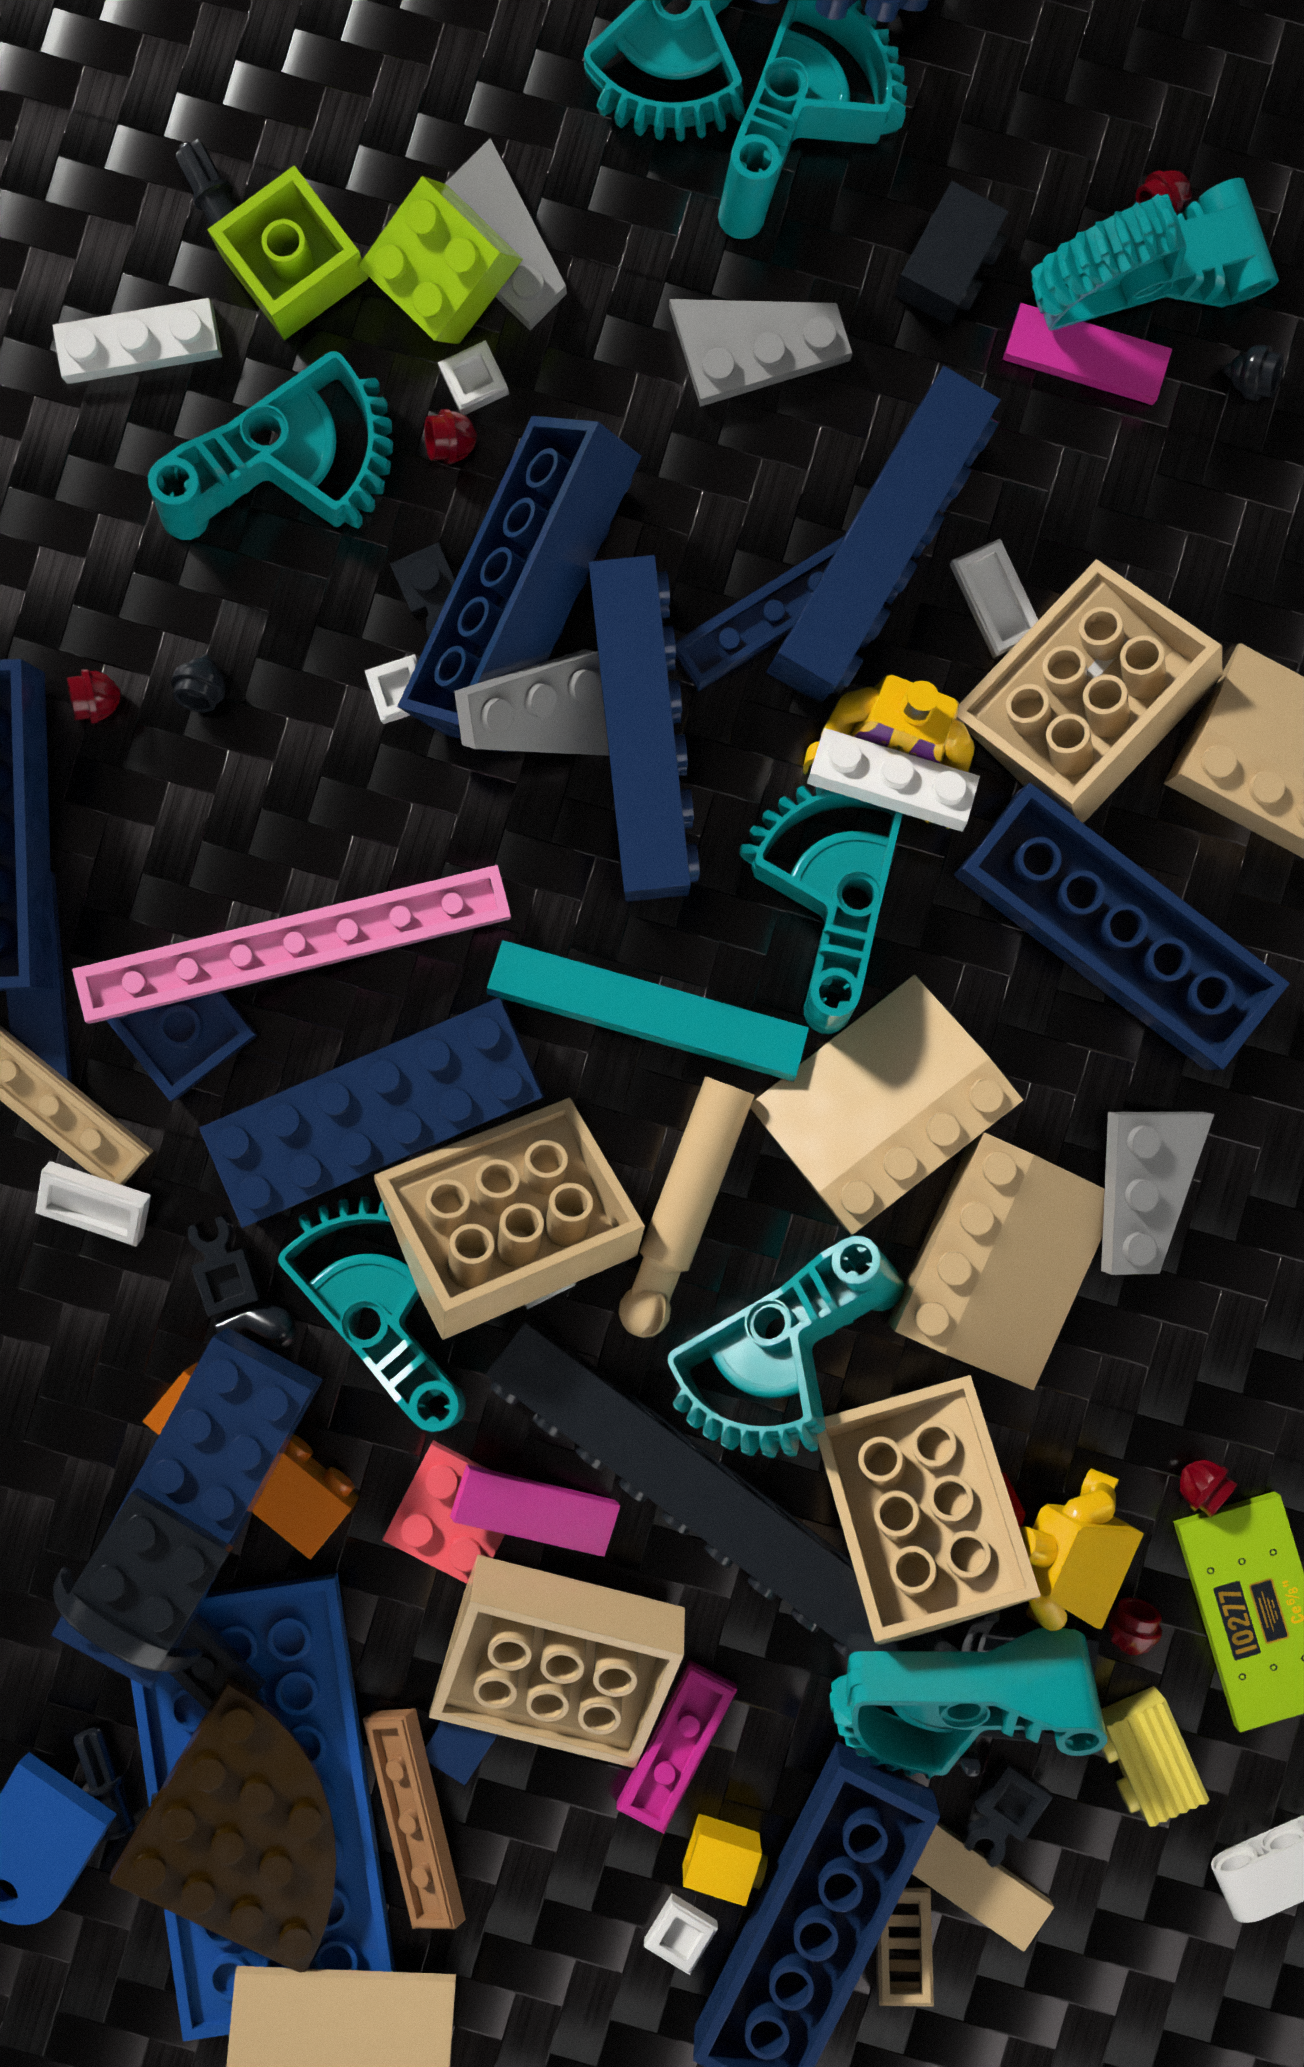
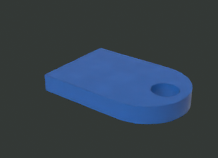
M30 1752L18 1762L0 1793V1880L10 1882L15 1887L18 1897L9 1896L0 1886V1920L15 1925L35 1924L52 1915L72 1890L117 1815Z

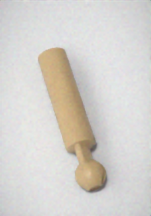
M705 1076L639 1250L644 1258L632 1289L627 1291L620 1301L618 1315L622 1325L629 1333L642 1338L653 1337L663 1331L670 1321L671 1306L669 1302L680 1273L689 1271L754 1094Z

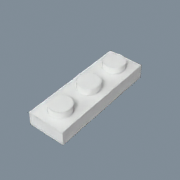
M209 298L53 325L61 377L67 384L222 357L214 306Z
M824 728L807 784L963 832L969 819L980 776Z

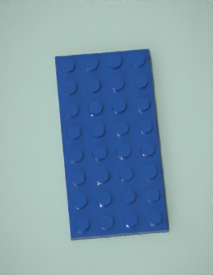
M338 1573L208 1592L198 1613L266 1681L256 1695L274 1708L281 1716V1721L295 1735L302 1747H306L321 1776L329 1800L336 1849L334 1895L328 1922L319 1947L308 1969L396 1972ZM163 1672L150 1689L131 1679L149 1807L151 1806L152 1794L160 1791L207 1712L169 1672ZM164 1909L183 2041L229 2035L237 1966L289 1967Z

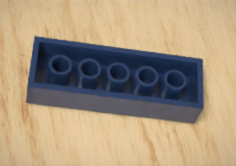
M946 366L942 367L844 535L839 549L832 556L824 570L822 577L815 587V591L808 598L766 673L819 704L831 692L839 697L843 689L849 686L864 660L856 654L858 648L865 651L871 640H875L891 611L883 607L884 603L887 602L890 605L893 603L898 593L904 590L918 564L910 560V557L913 556L917 559L925 546L930 544L945 518L937 510L944 513L952 499L957 497L972 471L969 467L978 453L983 451L996 430L999 422L991 418L1001 399Z
M531 416L398 703V708L445 735L461 739L454 691L548 661L556 641L564 631L566 619L578 593L587 581L589 562L594 561L602 542L609 533L610 524L620 502L631 486L633 474L642 457L598 421Z
M655 555L589 562L626 902L686 896L689 895L690 882L699 881L700 869L697 843L686 844L685 829L693 828L692 821H694L691 789H680L679 776H687L688 758L685 734L674 735L673 724L681 723L682 703L679 680L668 681L667 672L676 670L673 626H662V618H670L667 571H656Z
M22 659L0 660V991L52 990L53 953L45 672Z
M1030 782L1014 795L953 874L958 880L1204 1070H1223L1290 984Z
M497 998L200 1127L199 1130L239 1223L243 1228L546 1096L506 1003L503 999Z
M226 1328L213 1336L115 1518L131 1492L139 1488L233 1546L323 1379L230 1328ZM212 1584L175 1642L174 1648L179 1647ZM63 1616L60 1617L51 1636L149 1689L163 1674V1672L134 1666L107 1653L78 1633Z
M836 1742L695 2025L694 2062L704 2067L816 2066L940 1818L934 1790L897 1771H888L883 1764H871L869 1757L858 1756L855 1750Z

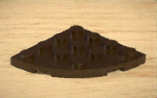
M227 1677L112 1869L110 1883L301 1973L307 1971L319 1947L328 1922L336 1874L335 1834L329 1800L321 1776L306 1747H302L295 1735L281 1721V1716L274 1708L248 1688Z

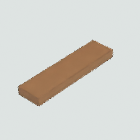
M416 1708L373 1711L363 1718V1723L412 1928L456 1929L466 1918Z

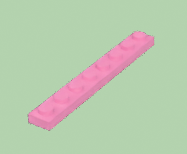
M498 865L74 968L72 971L84 1020L86 1023L91 1024L511 919V914Z

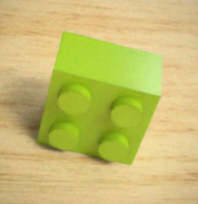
M295 165L207 229L221 257L284 341L368 279V275L358 266L362 261L359 250Z
M422 176L358 266L434 341L460 344L523 258L447 184Z

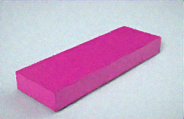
M1020 303L1002 360L1153 405L1158 398L1172 348L1083 321L1049 331L1044 315L1040 313L1037 307Z
M466 1464L450 1517L454 1523L605 1557L620 1505L613 1499Z
M691 1660L688 1661L643 1749L636 1768L633 1769L617 1800L616 1810L663 1834L665 1833L737 1691L736 1683Z

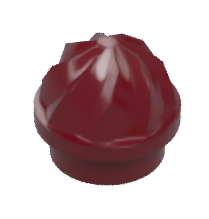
M1158 170L1148 175L1145 184L1137 189L1136 202H1145L1152 199L1156 194H1169L1174 211L1178 215L1185 210L1192 198L1191 184L1180 171L1169 170L1163 172Z
M441 409L438 415L427 416L425 419V444L430 460H443L444 464L450 465L461 461L473 450L477 433L466 415L450 411L449 409Z
M86 669L81 670V676L67 677L75 720L90 718L91 724L98 723L99 720L111 715L118 706L121 696L120 689L108 675Z
M1208 1460L1196 1461L1187 1465L1182 1470L1180 1492L1190 1504L1189 1507L1194 1511L1200 1508L1209 1517H1212L1238 1485L1226 1475L1229 1470Z
M1130 1597L1121 1599L1118 1607L1113 1608L1108 1616L1111 1642L1119 1647L1120 1651L1129 1655L1148 1653L1160 1641L1162 1636V1628L1159 1625L1162 1619L1160 1612L1143 1600Z

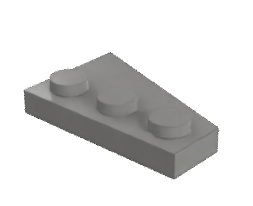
M490 138L445 184L523 258L495 297L531 330L567 294L566 284Z
M670 299L669 308L700 407L848 362L852 356L837 303Z
M583 649L454 691L461 741L464 746L484 750L609 756L598 652Z
M1108 1112L1101 1271L1110 1275L1160 1274L1214 1114L1206 1112Z

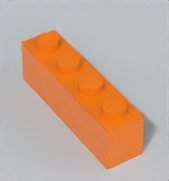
M198 1363L183 1371L142 1421L158 1435H160ZM293 1434L252 1512L311 1560L352 1510L360 1497L352 1491L355 1486L344 1473L334 1467L326 1470L311 1457L313 1455L311 1447L300 1437Z

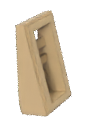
M905 1887L897 1903L919 1904V1915L891 1914L876 1944L877 2000L880 2006H934L930 1887ZM888 1926L919 1927V1937H889ZM889 1949H919V1959H889ZM889 1971L919 1972V1981H890Z

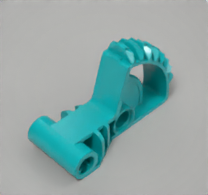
M635 0L587 46L584 52L585 73L591 83L601 93L597 103L598 112L604 117L616 109L614 119L616 125L620 128L624 127L631 118H634V130L639 136L643 135L649 124L654 125L655 138L660 141L666 135V127L675 128L676 139L682 142L686 136L685 127L695 126L697 136L703 139L706 136L705 123L714 121L718 131L723 132L726 129V114L731 113L736 120L742 122L745 117L742 77L715 18L721 10L729 6L732 0H683L690 4L685 12L677 15L669 14L664 10L674 0ZM620 51L640 70L662 79L682 80L693 78L708 72L719 64L728 86L719 92L698 100L674 103L659 102L628 92L610 80L601 69Z
M817 0L788 1L757 89L732 148L718 212L721 228L731 237L747 239L760 232L790 146L795 139L809 138L876 144L879 141L880 135L897 132L902 127L906 117V106L904 104L907 98V86L903 85L905 78L904 66L897 64L899 59L898 47L888 46L890 40L889 29L875 30L877 21L868 15L861 14V0H858L848 8L847 16L841 20H832L820 15L815 9ZM800 22L813 27L841 44L853 56L866 75L871 86L875 104L850 102L847 77L837 59L817 41L790 30L792 23ZM777 93H778V94H783V95H785V96H787V97L779 96V95H777Z
M1243 178L1230 179L1210 188L1199 197L1198 202L1193 201L1178 215L1174 211L1169 194H1156L1150 200L1142 203L1136 202L1133 207L1122 212L1116 211L1113 216L1104 221H1096L1095 226L1088 230L1077 232L1074 239L1061 243L1056 252L1047 254L1043 262L1037 264L1031 271L1035 300L1040 313L1044 315L1049 331L1165 297L1222 308L1259 296L1279 282Z
M335 351L329 352L228 424L185 442L166 454L151 467L148 475V486L165 530L173 537L181 540H192L199 537L206 530L211 517L225 507L229 508L236 499L243 494L246 495L253 487L263 481L274 483L334 527H339L346 522L350 526L359 529L363 524V520L357 509L373 512L375 500L371 494H383L385 482L379 476L388 475L391 470V462L385 456L393 453V441L385 436L392 433V421L383 416L388 411L386 399L384 397H376L380 391L377 379H359L340 353ZM333 380H340L355 400L364 419L368 434V445L362 468L353 485L339 501L333 500L316 488L328 474L336 452L335 424L327 405L317 393ZM264 430L276 432L280 436L271 445H260L253 441V437Z
M801 786L796 791L798 805L785 796L780 798L778 807L783 817L774 811L766 810L763 813L762 820L769 830L753 826L750 829L749 837L756 845L742 844L739 855L745 861L752 864L751 869L755 878L823 918L824 928L804 1004V1016L807 1024L813 1030L821 1034H832L840 1031L847 1025L861 996L876 923L903 813L816 787V796H812L805 786ZM854 807L886 812L892 817L888 836L864 831H847L833 834L818 841L799 858L791 875L764 860L772 846L784 833L812 815L837 808ZM851 888L860 889L867 894L870 905L861 910L852 909L844 903L842 893ZM826 996L837 998L835 1004L837 1008L825 1005L827 1001Z
M363 1196L359 1201V1213L353 1214L350 1202L347 1199H341L338 1204L340 1217L337 1218L333 1217L332 1211L328 1206H319L318 1215L322 1223L315 1226L309 1216L305 1214L300 1216L298 1219L299 1224L305 1233L282 1250L278 1258L280 1266L352 1347L395 1402L422 1430L435 1432L449 1429L458 1424L464 1417L467 1408L466 1397L463 1391L453 1383L405 1327V1319L420 1296L408 1265L385 1255L358 1254L336 1261L309 1281L294 1264L295 1257L308 1246L338 1229L360 1224L392 1225L383 1201L381 1200L378 1213H373L371 1199ZM373 1309L380 1317L381 1326L374 1337L363 1340L357 1336L354 1330V1321L361 1311ZM436 1396L445 1398L448 1405L444 1406L447 1410L442 1415H435L429 1409V1406H433V1403H430V1401Z
M852 1236L838 1242L821 1252L779 1289L670 1352L668 1364L682 1388L673 1402L674 1407L681 1413L689 1412L686 1418L687 1422L695 1428L703 1426V1435L708 1439L714 1441L721 1436V1445L729 1450L735 1449L740 1443L741 1451L746 1455L753 1456L760 1446L763 1455L768 1458H774L781 1444L784 1453L792 1457L797 1455L799 1440L801 1439L805 1448L811 1452L817 1451L819 1444L817 1434L826 1429L812 1354L813 1345L823 1337L835 1333L837 1329L844 1325L854 1323L856 1318L870 1310L885 1311L894 1307L900 1301L904 1292L902 1276L872 1240L864 1236ZM784 1318L785 1325L781 1334L775 1338L766 1339V1329L769 1323L774 1319ZM712 1357L722 1375L732 1385L745 1393L762 1398H783L800 1393L803 1417L799 1420L776 1426H753L726 1419L711 1408L703 1398L690 1374V1370Z
M1038 1628L989 1652L857 1651L849 1656L847 1674L831 1682V1712H834V1722L838 1726L839 1735L844 1736L846 1745L855 1748L858 1756L869 1757L871 1764L881 1765L885 1763L886 1769L892 1772L903 1769L906 1776L921 1773L924 1774L926 1779H930L934 1775H946L977 1736L986 1730H1002V1733L1011 1737L1014 1730H1024L1026 1738L1035 1743H1038L1042 1730H1053L1057 1748L1062 1753L1073 1756H1083L1098 1752L1107 1744V1734L1086 1637L1075 1629L1062 1628L1058 1631H1049L1045 1628ZM874 1705H889L899 1717L886 1713Z

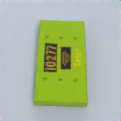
M1273 1491L1220 1507L1212 1517L1203 1512L1173 1521L1236 1729L1239 1732H1243L1304 1714V1571L1281 1495Z

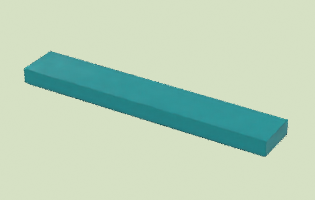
M504 940L501 942L487 986V994L793 1082L797 1076L809 1027Z

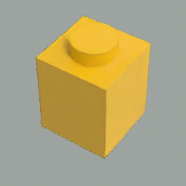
M698 1813L682 1864L683 1887L746 1907L751 1888L760 1889L767 1869L768 1856L762 1854L759 1832Z

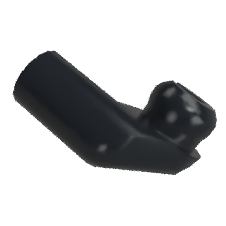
M257 1300L245 1304L215 1319L218 1333L226 1328H230L241 1335L251 1331L269 1340L271 1345L275 1347L288 1346L294 1341L297 1334L292 1316L285 1309L265 1300Z

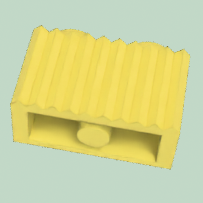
M1155 1686L1101 1709L1107 1734V1744L1102 1748V1751L1109 1764L1116 1760L1118 1761L1125 1778L1116 1781V1784L1130 1813L1139 1810L1149 1826H1157L1159 1822H1167L1169 1818H1176L1180 1813H1187L1189 1809H1196L1199 1805L1209 1802L1208 1795L1167 1701Z

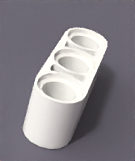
M1304 1815L1227 1848L1213 1858L1211 1862L1212 1870L1233 1918L1237 1921L1244 1923L1256 1922L1304 1901Z

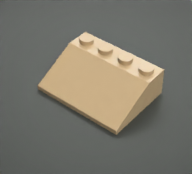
M1096 559L959 704L957 720L963 722L968 732L1023 786L1030 782L1084 823L1223 676L1222 645ZM1096 659L1102 661L1114 659L1100 676L1093 679L1088 676L1087 670Z
M1239 643L1223 671V676L1214 687L1163 784L1304 858V677Z
M913 975L799 1065L794 1082L780 1079L752 1101L750 1109L845 1230L853 1235L1016 1107L1023 1099L991 1058L917 976Z
M570 1097L374 1175V1181L419 1295L442 1340L637 1256L645 1227Z
M985 1132L981 1133L967 1144L906 1279L903 1295L894 1306L887 1324L895 1332L943 1354L1034 1390L1103 1237L1105 1189Z
M971 1375L824 1417L826 1429L817 1434L819 1447L875 1643L882 1646L1041 1597Z
M477 1555L461 1601L431 1705L429 1718L636 1768L684 1656L685 1607Z
M237 1966L226 2067H450L456 1974L307 1969L306 1972L299 1973L291 1968Z

